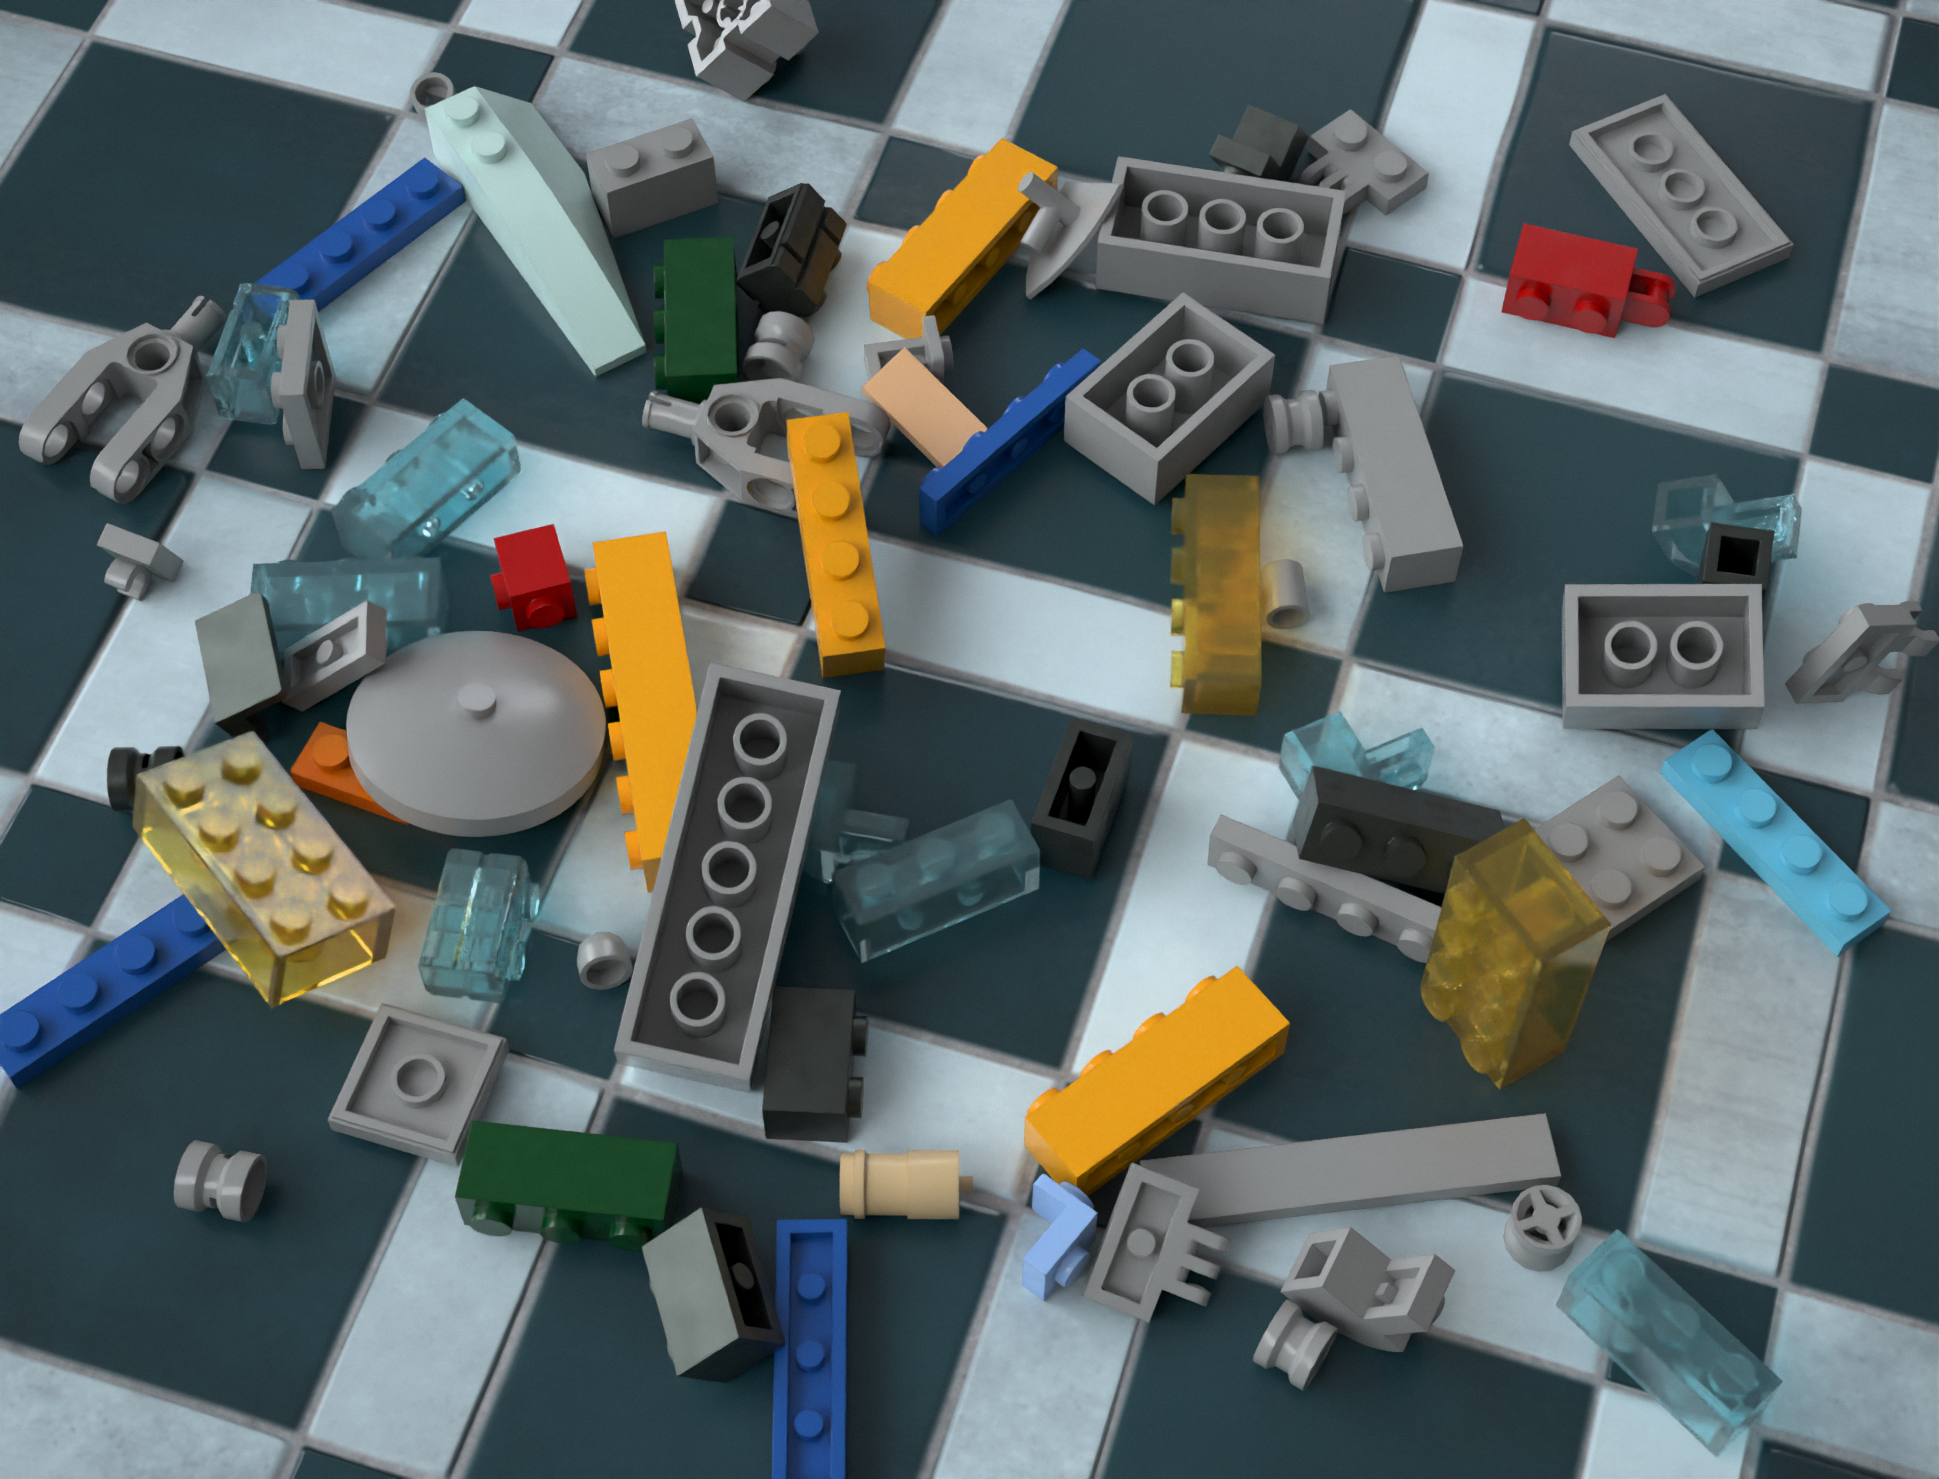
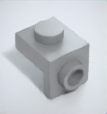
M934 315L922 317V337L864 345V362L868 380L879 372L904 347L943 385L944 372L953 371L954 369L949 335L939 336Z

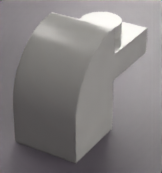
M1352 1227L1309 1233L1283 1285L1281 1293L1300 1306L1302 1310L1319 1323L1326 1321L1338 1328V1333L1375 1349L1403 1352L1411 1334L1427 1332L1430 1325L1441 1314L1445 1304L1444 1294L1455 1270L1436 1254L1391 1260Z

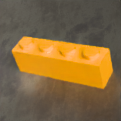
M1003 138L986 155H979L970 166L967 176L954 190L949 189L942 194L932 214L920 226L915 225L908 231L901 247L887 262L882 261L873 269L867 282L870 319L905 339L922 337V317L934 315L940 336L1021 246V239L1040 209L1038 205L1018 191V185L1027 173L1033 172L1057 190L1058 167Z
M842 412L786 420L787 448L822 677L828 678L884 670L886 647L849 413Z
M1238 966L1219 979L1214 975L1200 981L1188 993L1185 1003L1166 1016L1163 1012H1160L1148 1018L1136 1030L1133 1040L1115 1053L1111 1050H1105L1092 1058L1081 1071L1080 1078L1062 1091L1058 1088H1052L1041 1094L1030 1105L1025 1116L1024 1146L1056 1183L1069 1182L1089 1196L1129 1167L1131 1162H1136L1284 1054L1290 1022Z

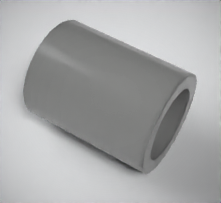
M1289 559L1276 560L1266 564L1260 571V579L1268 625L1276 629H1293L1303 625L1308 621L1310 613L1301 564Z

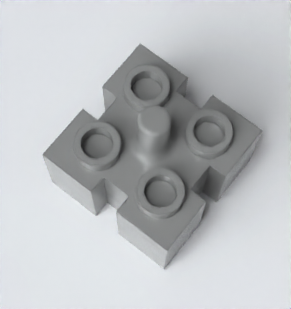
M675 0L682 28L696 36L687 44L696 77L744 102L771 79L776 69V60L780 56L789 61L793 56L801 54L808 43L819 33L810 3L807 0Z

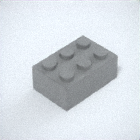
M1183 292L1066 396L1064 441L1155 506L1264 405V398L1266 395H1270L1275 354Z
M1565 584L1562 603L1563 729H1757L1765 708L1762 584Z

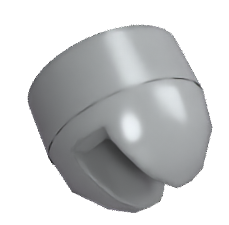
M436 72L420 76L415 80L410 89L411 102L417 113L424 119H426L424 109L431 106V104L424 102L425 98L436 104L457 94L451 80L444 74Z
M595 932L587 936L579 945L577 967L580 980L585 986L596 990L611 989L621 985L631 976L633 967L629 950L619 936L611 932Z

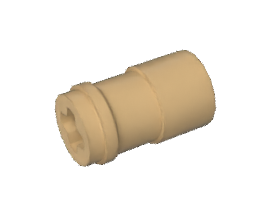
M855 1150V1153H841L840 1215H854V1219H865L866 1215L907 1216V1219H959V1193H973V1176H959V1150H908V1153H866V1150Z

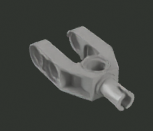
M198 296L193 301L192 306L170 330H161L148 323H144L87 351L24 422L19 435L20 451L43 465L54 464L68 452L77 440L83 442L90 434L88 428L114 398L120 400L126 394L134 395L142 400L143 404L103 448L95 459L90 474L91 487L95 488L100 494L120 504L133 501L194 431L206 379L197 353L215 332L227 322L225 312L214 301L209 300L207 302L204 296Z
M783 378L714 385L708 400L702 401L701 404L663 395L658 391L652 390L649 394V400H646L642 416V425L645 428H654L690 438L692 445L695 446L696 464L742 502L798 517L790 462L761 455V445L764 437L769 433L787 437L786 420L810 417L802 414L795 408L805 410L813 416L848 412L855 456L873 457L880 453L891 427V421L886 412L873 403ZM852 424L861 425L870 430L871 432H866L861 429H858Z

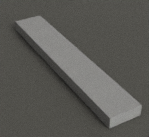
M1546 1113L1141 1160L1139 1164L1142 1167L1200 1189L1188 1223L1201 1228L1526 1190L1532 1186L1545 1184L1558 1186L1561 1178Z

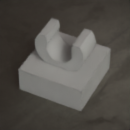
M109 523L106 524L97 543L98 547L116 558L106 572L104 583L117 588V592L139 601L143 599L149 589L151 574L174 583L184 560L161 543Z

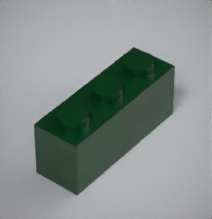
M734 236L664 239V263L654 264L653 273L655 298L664 299V308L654 309L656 344H665V354L654 355V376L656 390H667L668 396L701 404L702 401L708 400L714 385L740 382L738 285L736 284L738 276Z
M472 1120L456 1188L455 1200L464 1225H469L475 1231L485 1235L507 1236L514 1230L539 1233L546 1240L560 1244H575L580 1242L581 1238L609 1241L612 1246L621 1250L642 1252V1246L674 1225L683 1168L678 1143Z

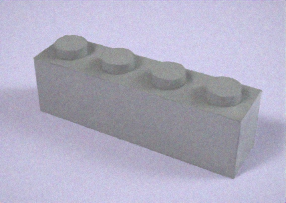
M1395 355L1330 365L1326 390L1319 391L1318 394L1323 416V426H1332L1335 436L1333 439L1334 463L1339 474H1347L1350 483L1348 487L1350 514L1354 522L1362 521L1364 527L1363 552L1368 569L1370 571L1377 570L1384 593L1455 582L1463 543L1400 356Z

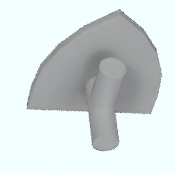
M1033 172L1027 173L1018 185V191L1040 207L1020 241V245L1031 252L1026 273V297L1032 299L1077 258L1104 222L1124 186L1114 183L1066 181L1061 191L1058 192Z

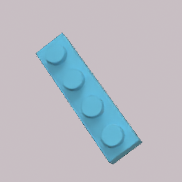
M1713 729L1664 761L1660 774L1837 957L1886 923L1892 911Z

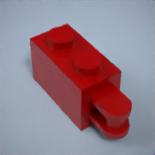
M1523 223L1501 312L1520 316L1528 320H1538L1577 329L1585 333L1615 338L1620 320L1648 327L1665 325L1669 321L1671 308L1667 302L1674 298L1677 286L1675 281L1668 275L1635 268L1637 248Z

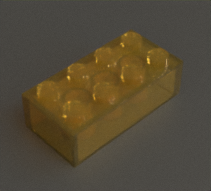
M254 731L137 774L132 827L271 1008L386 958L396 907Z
M1525 818L1455 856L1420 986L1422 999L1432 1016L1440 1022L1446 1020L1461 1040V1048L1469 1064L1478 1073L1484 1074L1486 1072L1499 1090L1565 1051L1611 927V923Z

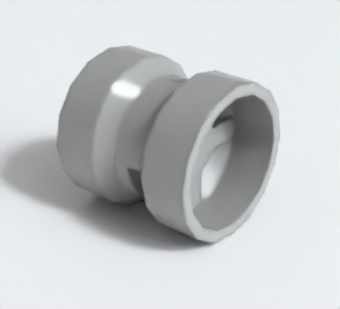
M776 311L763 315L754 333L756 344L749 347L742 362V374L747 381L783 378L798 382L802 374L801 362L807 359L815 341L814 332L811 327L801 318L790 313Z
M194 1140L185 1150L178 1166L174 1184V1202L176 1206L196 1212H203L209 1207H218L223 1218L248 1223L258 1210L264 1194L268 1173L265 1155L240 1150L231 1157L229 1154H224L219 1145Z

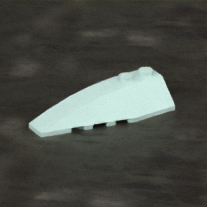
M474 86L425 108L434 156L448 175L463 186L466 200L595 377L646 353V345L585 173L532 103Z

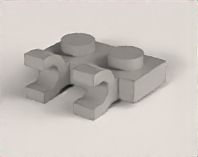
M1905 601L1901 602L1900 605L1863 603L1845 612L1839 619V626L1821 645L1813 648L1804 656L1802 666L1785 683L1795 703L1843 702L1854 690H1865L1878 695L1889 694L1903 678L1897 669H1883L1878 664L1890 652H1903L1910 656H1926L1939 643V637L1934 630L1923 631L1915 627L1917 624L1914 619L1923 611L1918 602Z

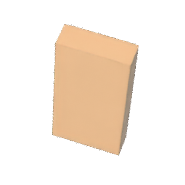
M905 347L862 387L861 393L871 403L884 410L890 417L891 423L936 467H944L962 451L972 435L979 431L985 432L988 429Z

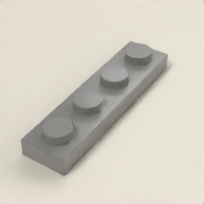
M1222 814L1210 834L1207 865L1216 868L1218 873L1227 880L1240 885L1254 884L1275 893L1279 900L1294 909L1302 911L1312 909L1335 919L1342 928L1352 934L1363 937L1373 935L1394 944L1404 955L1415 961L1423 963L1434 961L1445 967L1449 966L1459 944L1465 917L1364 874L1301 860L1298 857L1297 846Z

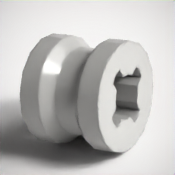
M1315 390L1301 391L1296 398L1284 399L1279 394L1266 395L1263 405L1266 439L1271 454H1285L1290 447L1300 445L1307 450L1321 449L1324 440L1323 416L1319 397Z
M1546 1184L1532 1186L1521 1192L1513 1203L1511 1215L1507 1219L1503 1235L1506 1250L1513 1260L1527 1269L1539 1272L1553 1270L1564 1264L1572 1252L1574 1242L1581 1229L1582 1216L1578 1204L1570 1194L1558 1187ZM1536 1230L1539 1233L1546 1234L1549 1241H1545L1544 1238H1540L1535 1234L1531 1235L1529 1232Z
M1287 1299L1265 1331L1256 1349L1253 1361L1266 1369L1278 1367L1288 1373L1289 1381L1292 1385L1304 1391L1325 1360L1336 1338L1338 1328L1326 1321L1313 1323L1303 1316L1300 1306Z

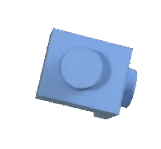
M1042 1174L1033 1184L1032 1209L1048 1221L1051 1226L1023 1258L1022 1286L1042 1301H1045L1058 1284L1064 1288L1070 1287L1085 1269L1090 1259V1253L1087 1250L1096 1237L1098 1213L1093 1210L1094 1206L1088 1196L1078 1187L1065 1181L1058 1184L1047 1175Z

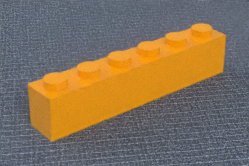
M666 531L593 542L596 567L584 569L590 606L602 604L604 617L592 619L597 655L610 654L612 669L600 671L605 707L618 706L620 717L619 722L608 723L614 761L626 759L628 775L616 777L622 815L634 813L637 830L624 832L630 870L643 868L648 893L654 890L697 716Z

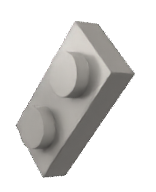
M366 600L284 649L283 674L287 688V697L282 700V703L303 712L384 665L387 652V609Z

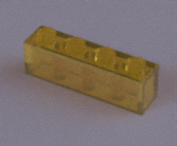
M1186 474L1184 498H1172L1171 534L1182 535V548H1172L1171 585H1182V599H1171L1170 636H1182V651L1171 650L1170 688H1181V713L1257 716L1262 682L1259 476Z

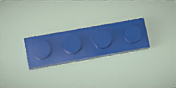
M424 157L255 282L252 286L256 299L286 324L288 322L290 300H315L318 312L466 202L463 186Z
M1082 348L1066 363L1060 362L1047 373L1043 383L1026 397L1020 396L1012 401L1003 416L985 432L979 431L972 435L962 451L948 464L931 470L919 487L920 525L938 537L1064 428L1066 396L1101 366V360Z
M205 880L1 1013L0 1067L16 1089L20 1088L245 938L246 936L241 924Z
M847 1219L777 1220L775 1308L786 1345L774 1352L771 1479H846Z

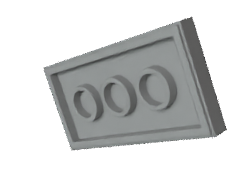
M1666 94L1572 131L1569 146L1694 298L1790 258L1794 246L1792 241Z

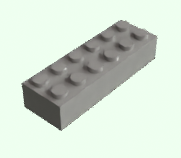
M709 663L614 1047V1054L618 1064L742 1092H751L772 1003L773 988L776 986L840 713L841 690L719 663Z

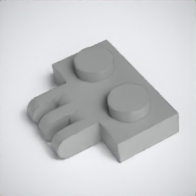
M1350 109L1310 136L1308 152L1318 160L1309 165L1300 177V182L1304 185L1347 191L1343 215L1365 200L1369 201L1384 215H1388L1426 189L1429 173Z
M1131 1162L1081 1295L1084 1298L1148 1323L1152 1317L1161 1290L1207 1306L1211 1293L1202 1286L1186 1283L1189 1271L1192 1270L1217 1280L1221 1266L1197 1257V1250L1201 1243L1212 1251L1227 1253L1231 1239L1188 1223L1200 1189Z

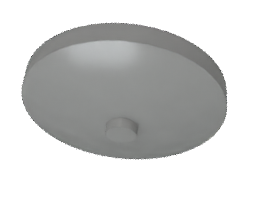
M493 631L446 633L425 638L397 650L386 657L384 665L364 677L351 699L347 713L348 756L357 780L368 795L386 811L407 823L428 831L462 837L510 834L532 828L556 817L571 807L588 790L599 772L604 757L605 712L601 698L587 675L566 656L544 644L525 637Z

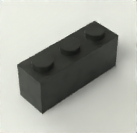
M1312 765L1293 819L1298 857L1301 860L1485 904L1490 903L1510 851L1500 810Z

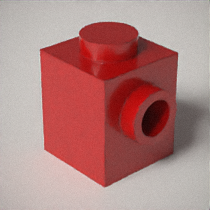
M554 524L493 538L501 570L500 573L490 575L499 611L511 608L517 632L531 628H548L563 620L578 617L571 581Z

